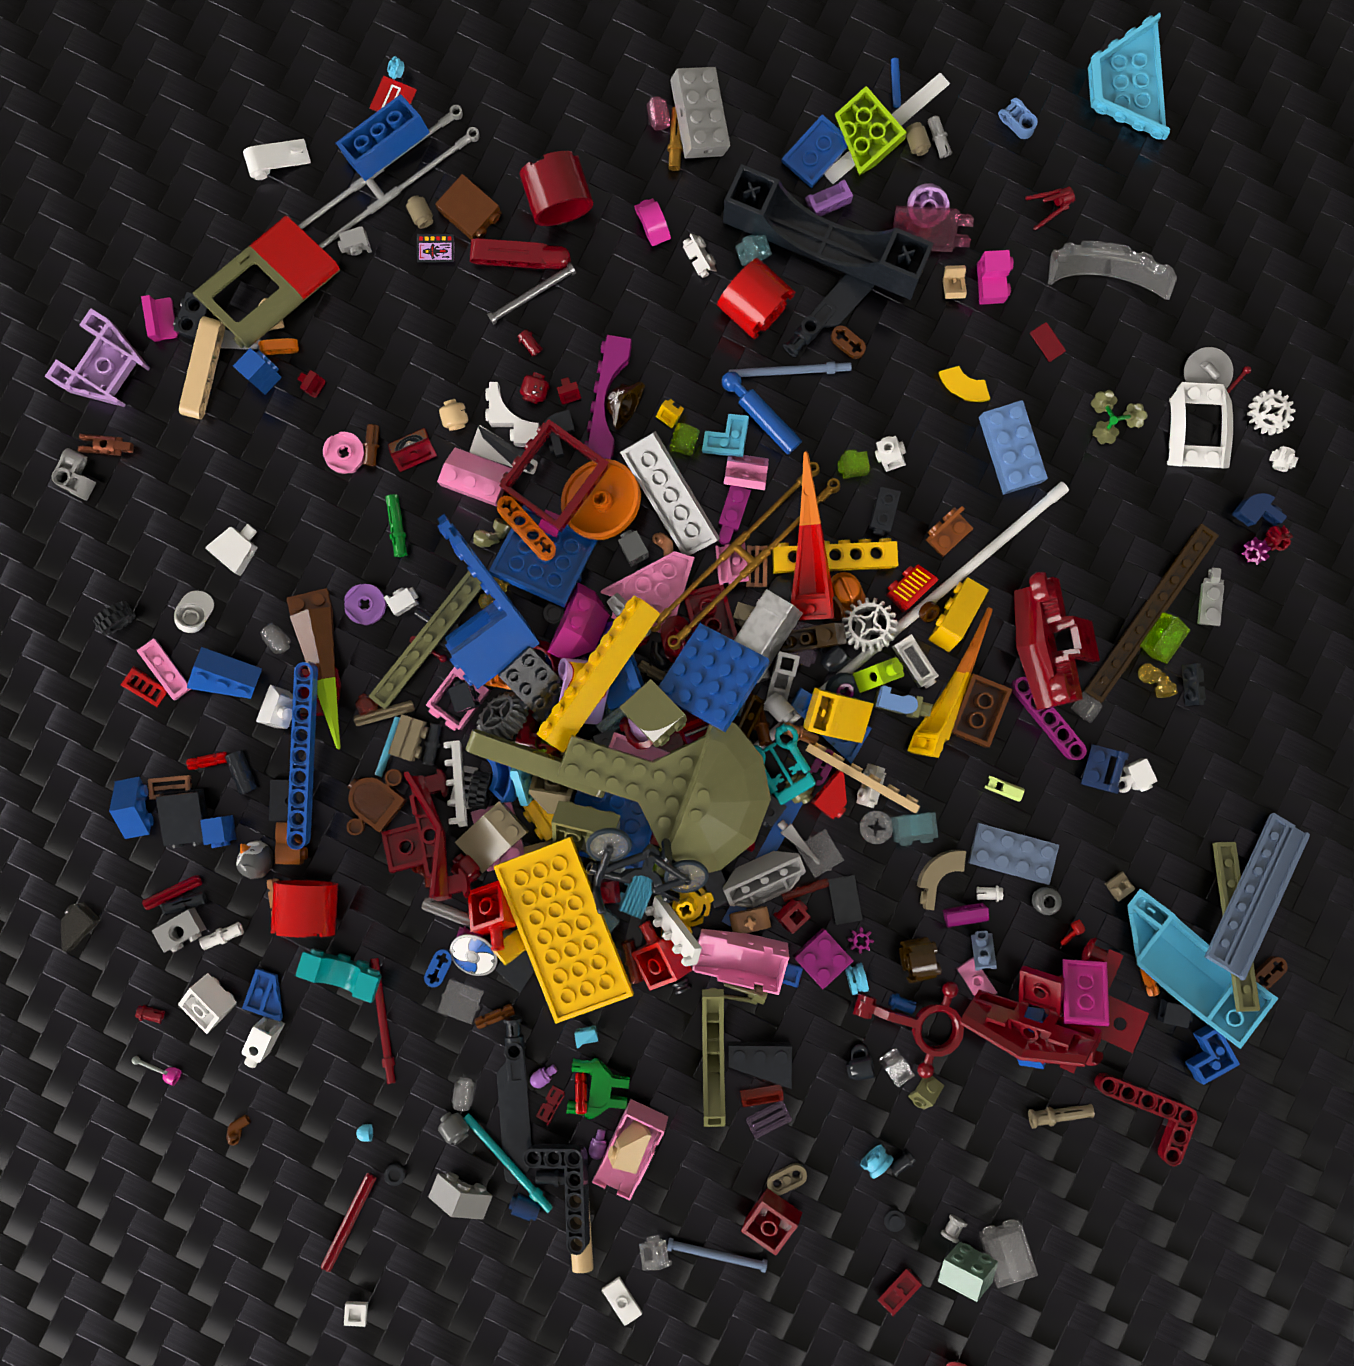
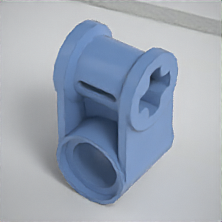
M1013 98L1007 108L1001 109L998 112L1001 121L1014 131L1019 138L1028 139L1032 136L1037 126V118L1025 107L1021 100ZM1022 124H1028L1031 128H1025Z

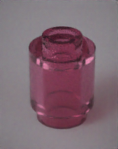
M661 97L651 98L650 102L646 105L650 124L654 130L668 128L670 116L666 100L661 99Z

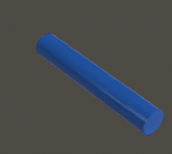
M892 58L893 107L899 108L901 107L899 59Z

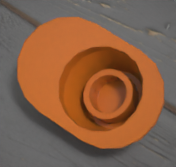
M841 572L831 578L833 593L841 602L844 612L846 610L852 612L850 605L853 604L857 607V600H860L862 604L865 603V594L854 575Z

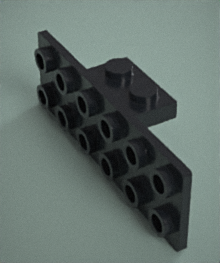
M530 646L524 649L498 674L507 686L521 699L519 703L526 711L531 709L534 712L532 716L539 724L547 720L553 707L559 702L563 681ZM602 722L601 725L583 724L576 736L590 740L604 724Z

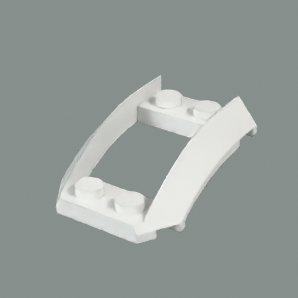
M1181 382L1177 387V391L1169 399L1171 405L1170 452L1167 465L1229 468L1233 440L1232 400L1224 384ZM1185 403L1221 405L1222 432L1220 447L1184 445L1186 432Z

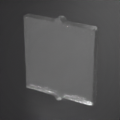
M825 829L813 837L809 836L808 840L805 841V844L820 860V864H816L799 847H796L815 878L826 871H831L832 867L844 861Z
M449 979L445 993L441 995L443 998L437 1012L472 1024L476 1011L480 1009L479 1003L484 991Z

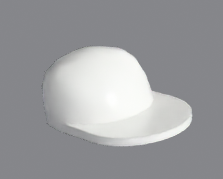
M203 591L187 593L175 609L174 621L176 626L187 633H195L201 630L214 608L211 596Z

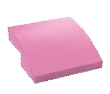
M743 455V457L728 456L724 484L765 490L769 459Z

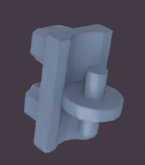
M988 931L975 932V935H971L975 971L985 968L997 969L992 933L988 934Z

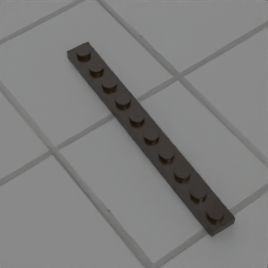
M1203 524L1198 526L1083 692L1099 703L1105 700L1219 536Z

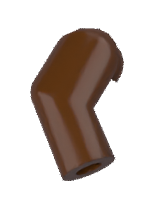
M247 1114L229 1124L226 1136L228 1144L234 1146L239 1143L242 1128L251 1123Z

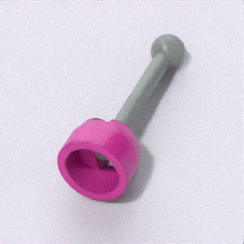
M138 1056L132 1058L134 1065L140 1064L163 1074V1080L167 1084L174 1086L180 1078V1069L170 1067L163 1070L140 1060Z

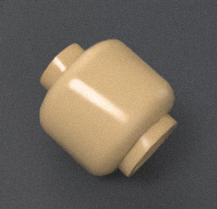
M456 399L445 401V406L439 409L443 427L449 428V431L464 428L468 422L465 405L457 403Z

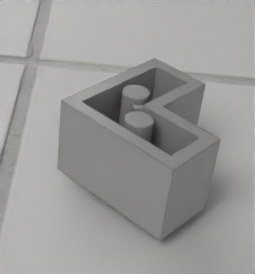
M451 1172L437 1174L428 1196L434 1203L451 1217L484 1219L492 1195L486 1191L485 1186L478 1183L468 1185L458 1179L459 1176Z

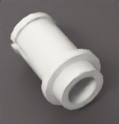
M997 885L995 888L977 887L976 893H985L976 895L977 900H995L996 902L1003 900V888H999Z

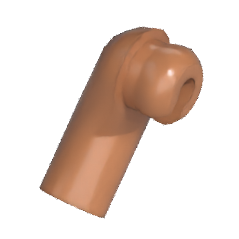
M661 532L653 535L652 541L663 549L664 557L674 552L672 539Z

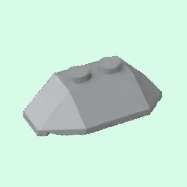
M772 851L735 868L722 889L730 906L737 905L753 908L790 891L806 870L798 853Z

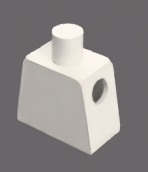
M249 524L241 532L233 527H229L207 545L206 549L231 571L241 576L257 550V546L250 541L257 531Z
M270 685L256 722L274 728L287 729L292 719L293 695L291 692Z
M264 1016L253 1026L242 1050V1054L246 1056L245 1065L255 1068L257 1063H260L270 1053L285 1023Z

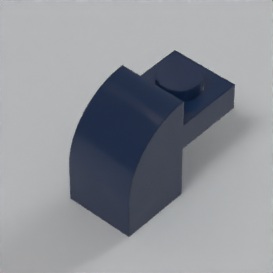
M1265 493L1256 494L1245 499L1232 514L1248 527L1256 524L1261 516L1274 526L1283 523L1287 517L1282 513L1283 511L1280 507L1271 505L1275 497Z

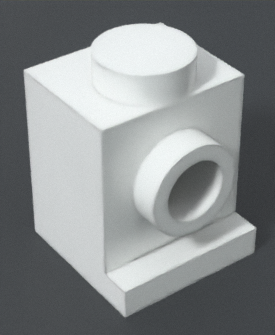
M413 587L409 589L400 588L392 593V597L384 596L395 616H400L418 605L416 599L419 597Z

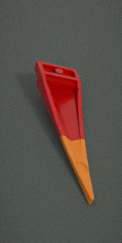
M805 451L803 454L800 524L791 604L803 612L799 620L834 618V593L809 453Z

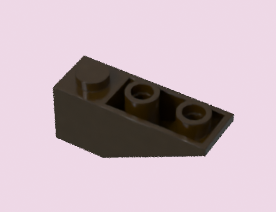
M830 623L793 630L780 648V651L791 653L847 644L844 623Z

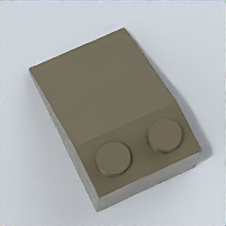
M499 801L455 843L479 865L480 871L483 873L523 838L529 830L505 803Z

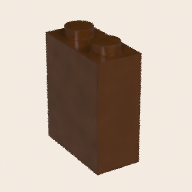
M463 174L435 203L437 210L471 240L483 238L487 228L491 224H495L501 214L499 205Z

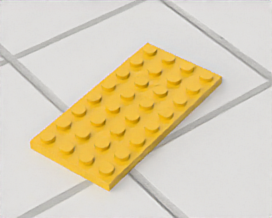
M572 836L493 866L555 1024L634 995L603 914H598L596 910L592 886Z

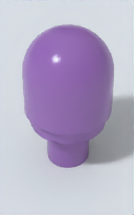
M553 1064L547 1069L543 1067L535 1071L530 1077L531 1085L535 1088H542L552 1079L551 1076L558 1071L556 1066Z
M602 1129L597 1130L596 1138H592L589 1146V1155L595 1160H599L604 1156L607 1147V1141L604 1140L606 1131Z

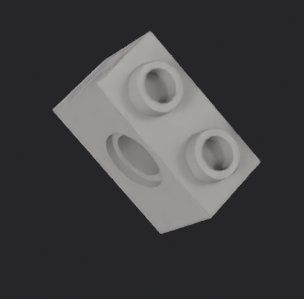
M191 908L155 928L152 932L163 952L171 950L173 953L184 947L183 942L187 940L192 942L202 936L201 932L206 930V927L196 909ZM178 926L184 930L182 937L177 934Z

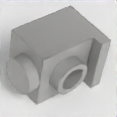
M363 226L339 233L341 240L338 241L341 253L346 252L347 255H358L363 250H367L368 253L372 252Z

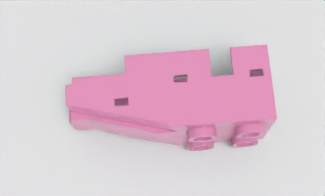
M701 929L697 942L702 949L698 963L692 965L693 971L717 977L719 982L754 989V984L762 985L763 992L779 995L789 960L787 942L747 933Z
M630 1099L593 1177L592 1183L604 1189L606 1185L618 1190L616 1195L631 1200L654 1155L655 1148L665 1132L668 1116ZM634 1120L646 1125L651 1134L636 1174L612 1168L608 1158L609 1149L611 1146H614L616 1138Z

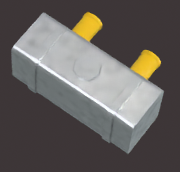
M767 589L760 600L758 599L755 608L734 639V641L769 658L770 663L757 683L760 682L763 675L767 672L773 659L803 614L794 605Z

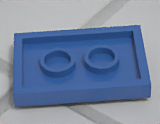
M822 114L787 152L781 162L812 188L848 149L842 131Z

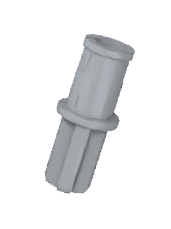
M939 116L929 118L928 124L933 135L932 142H935L939 157L943 158V156L951 155L952 151L947 141L948 134L944 132Z

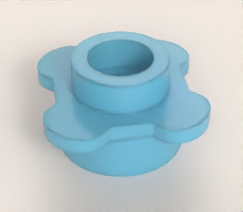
M393 56L387 67L389 76L392 79H396V77L401 78L404 72V62L400 61L396 56Z

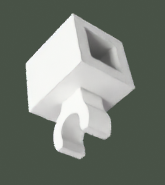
M1139 759L1123 767L1126 776L1121 777L1120 782L1123 781L1125 787L1119 791L1125 793L1132 787L1133 790H1141L1143 792L1153 787L1152 784L1157 782V779L1147 759Z

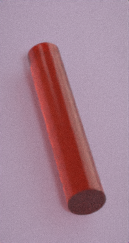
M825 878L781 894L783 901L785 902L828 887V879Z

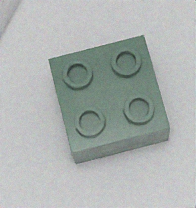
M959 1242L944 1259L938 1282L978 1302L993 1282L998 1261L988 1254L973 1249L968 1244Z

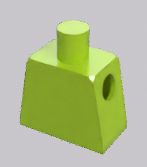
M895 657L853 673L859 692L861 693L904 677L903 665L899 662V659ZM876 673L877 680L872 681L870 674Z

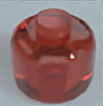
M366 693L358 696L359 699L355 702L361 716L375 711L379 707Z

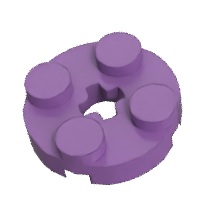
M370 584L355 585L347 592L344 600L346 615L353 622L363 625H370L379 621L387 607L382 591ZM369 599L370 607L362 610L360 608L362 606L361 600L367 601Z

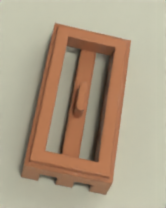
M747 545V552L751 554V551H755L756 557L759 551L767 548V546ZM767 557L763 560V583H759L758 566L755 569V583H751L750 573L749 581H746V587H767Z
M191 775L148 779L149 800L156 799L159 796L154 795V791L181 788L191 790ZM185 780V784L153 786V783Z

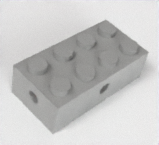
M716 67L678 68L670 81L684 157L723 156L730 147Z

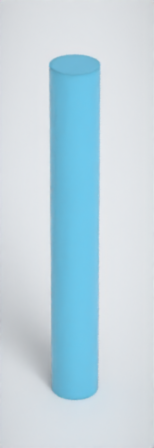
M394 717L375 772L377 776L383 777L390 757L388 752L400 717Z

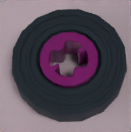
M840 672L828 680L825 690L841 694L840 690H844L845 687L847 691L846 693L843 692V695L860 699L862 692H859L852 674Z

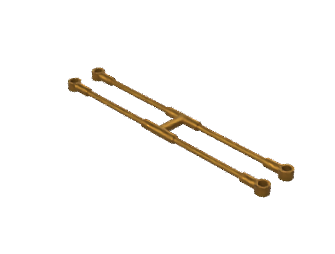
M810 462L811 468H816V470L812 471V476H817L820 472L819 465L816 462ZM803 474L747 531H744L683 594L661 612L655 621L658 624L650 628L652 632L659 631L661 624L672 614V611L723 561L725 562L734 552L749 563L739 573L740 575L688 626L686 625L677 635H672L668 638L667 642L671 649H679L681 641L692 632L691 629L742 579H745L771 554L770 552L800 523L799 516L755 558L741 547L750 537V534L799 486H802ZM833 478L828 481V486L817 496V504L824 502L829 495L840 490L838 479ZM674 640L678 641L675 645L671 644Z

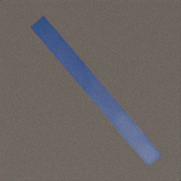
M790 800L785 803L787 808L773 825L755 859L778 850L785 836L780 833L782 830L777 824L782 819L788 825L792 823L803 804L802 801L800 803H793ZM730 906L722 922L731 926L729 914L746 910L747 907Z

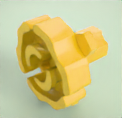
M694 882L693 886L697 885L699 882ZM682 885L679 887H689L690 885ZM704 886L698 890L701 895L695 891L689 893L677 892L680 893V901L676 902L673 900L672 904L668 903L678 917L689 927L702 924L704 916H708L710 913L711 902L714 901V897L711 892H707ZM703 904H705L706 910L704 915L700 916L703 911Z

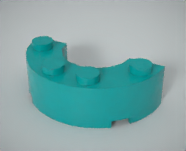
M312 948L311 952L306 951L302 953L295 975L313 983H326L350 991L353 997L369 1003L374 1002L381 980L380 971L369 967V963L366 961L357 960L356 962L350 960L351 956L339 953L338 956L315 948Z

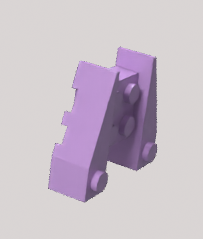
M90 308L80 326L96 336L95 340L74 371L58 360H55L45 377L70 393L125 407L126 404L115 398V394L136 363L148 371L150 367L115 324Z

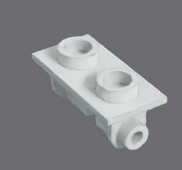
M690 234L692 240L690 238L684 240L683 248L689 259L697 256L698 259L692 262L698 275L704 278L709 275V270L717 272L714 266L716 262L712 255L706 252V244L702 237Z
M871 764L867 765L863 773L868 777L871 773L880 778V784L882 785L886 775L884 773L885 768ZM862 783L857 793L856 803L874 808L877 805L880 793Z

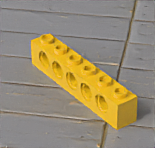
M891 538L879 539V542H871V539L858 540L859 543H850V540H840L838 544H830V541H824L829 571L892 569L898 567L897 541H891ZM779 543L772 550L773 574L795 572L796 562H791L788 559V554L792 552L797 554V546H789V543ZM872 549L880 551L881 557L879 559L871 556ZM837 551L840 554V559L837 561L832 560L829 553ZM850 551H859L860 559H852Z

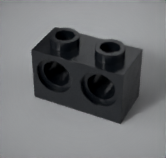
M187 292L186 296L181 300V310L174 319L173 330L180 336L195 341L200 319L203 316L212 318L213 313L192 293ZM196 304H200L199 309L197 311H193V307ZM193 323V327L190 330H186L187 325Z

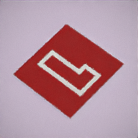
M383 76L370 109L379 111L400 94L411 104L417 89Z

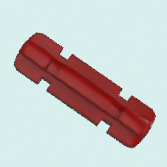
M219 752L217 754L197 757V759H188L186 761L188 770L217 765L218 763H227L225 759L227 753Z
M582 1072L575 1074L576 1114L587 1113V1084H585L587 1074Z

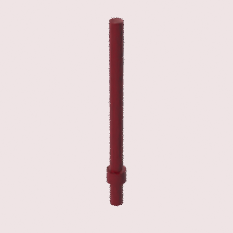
M379 958L370 959L371 968L380 971ZM380 980L375 999L384 1057L382 1058V1065L386 1071L387 1084L396 1082L393 1067L395 1066V1059L391 1052L382 980Z

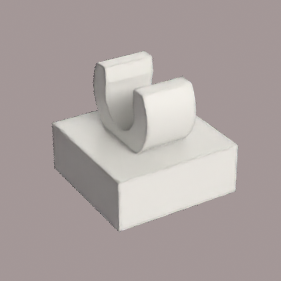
M347 1301L345 1304L344 1326L365 1327L367 1324L368 1302Z

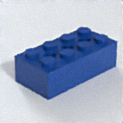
M400 94L337 141L336 144L346 160L362 179L366 181L430 132L418 112Z

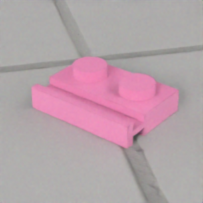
M744 542V543L741 545V547L746 550V545H745V542ZM726 544L723 547L715 546L717 559L730 544ZM736 552L717 567L720 585L727 582L731 584L748 565ZM749 575L740 582L749 581Z

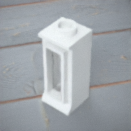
M912 634L892 646L918 688L923 686L928 688L936 683L935 678L939 675L922 652Z

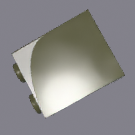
M652 679L619 707L627 719H630L655 748L659 745H665L669 741L670 735L675 731H680L687 721L684 712Z

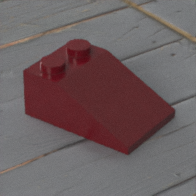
M724 584L694 589L684 599L690 623L725 590ZM727 595L691 629L693 634L699 623L734 640L737 636V631Z

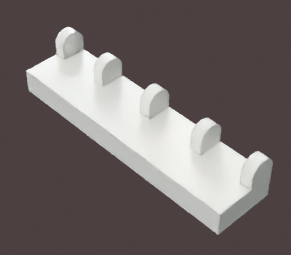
M460 741L444 742V748H452V759L445 760V766H453L454 779L446 780V786H454L455 799L448 800L447 805L456 807V818L448 819V823L458 824L459 827L468 826L462 745Z
M655 896L653 905L646 907L645 914L647 916L653 915L655 918L653 925L655 927H662L665 931L662 937L666 941L671 940L675 945L672 948L675 954H682L684 958L681 963L684 966L696 965L702 947L671 906L662 899V896Z

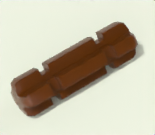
M512 1004L503 1006V1009L499 1008L485 1014L484 1017L475 1018L476 1027L482 1029L487 1024L491 1025L503 1020L505 1017L514 1015V1007Z

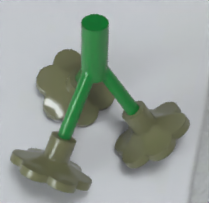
M1107 390L1096 393L1095 398L1091 401V405L1097 413L1108 412L1110 421H1099L1093 430V436L1097 438L1100 444H1105L1106 442L1112 444L1119 434V430L1114 426L1118 421L1126 420L1130 428L1135 426L1137 428L1142 427L1144 420L1148 416L1144 406L1141 403H1131L1127 406V411L1124 412L1123 416H1117L1112 412L1113 405L1117 403V397L1114 396L1113 391Z

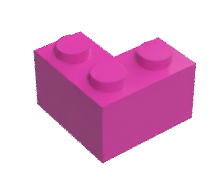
M1009 250L985 251L977 263L980 304L1004 303L1008 296H1010L1011 287L1010 283H1007V276L1013 269L1014 262L1013 257H1010Z

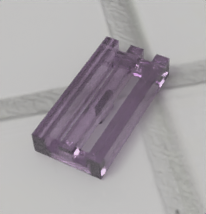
M783 1100L746 1118V1122L755 1139L792 1121ZM782 1108V1111L753 1125V1121ZM783 1115L786 1116V1117H784V1118L778 1120L777 1122H775V1123H773V1124H771V1125H769V1126H767V1127H765V1128H763V1129H761V1130H759V1131L756 1132V1129H758V1128H760V1127H762V1126H764V1125H766V1124H768V1123H770V1122H772V1121L778 1119L779 1117H781V1116H783Z

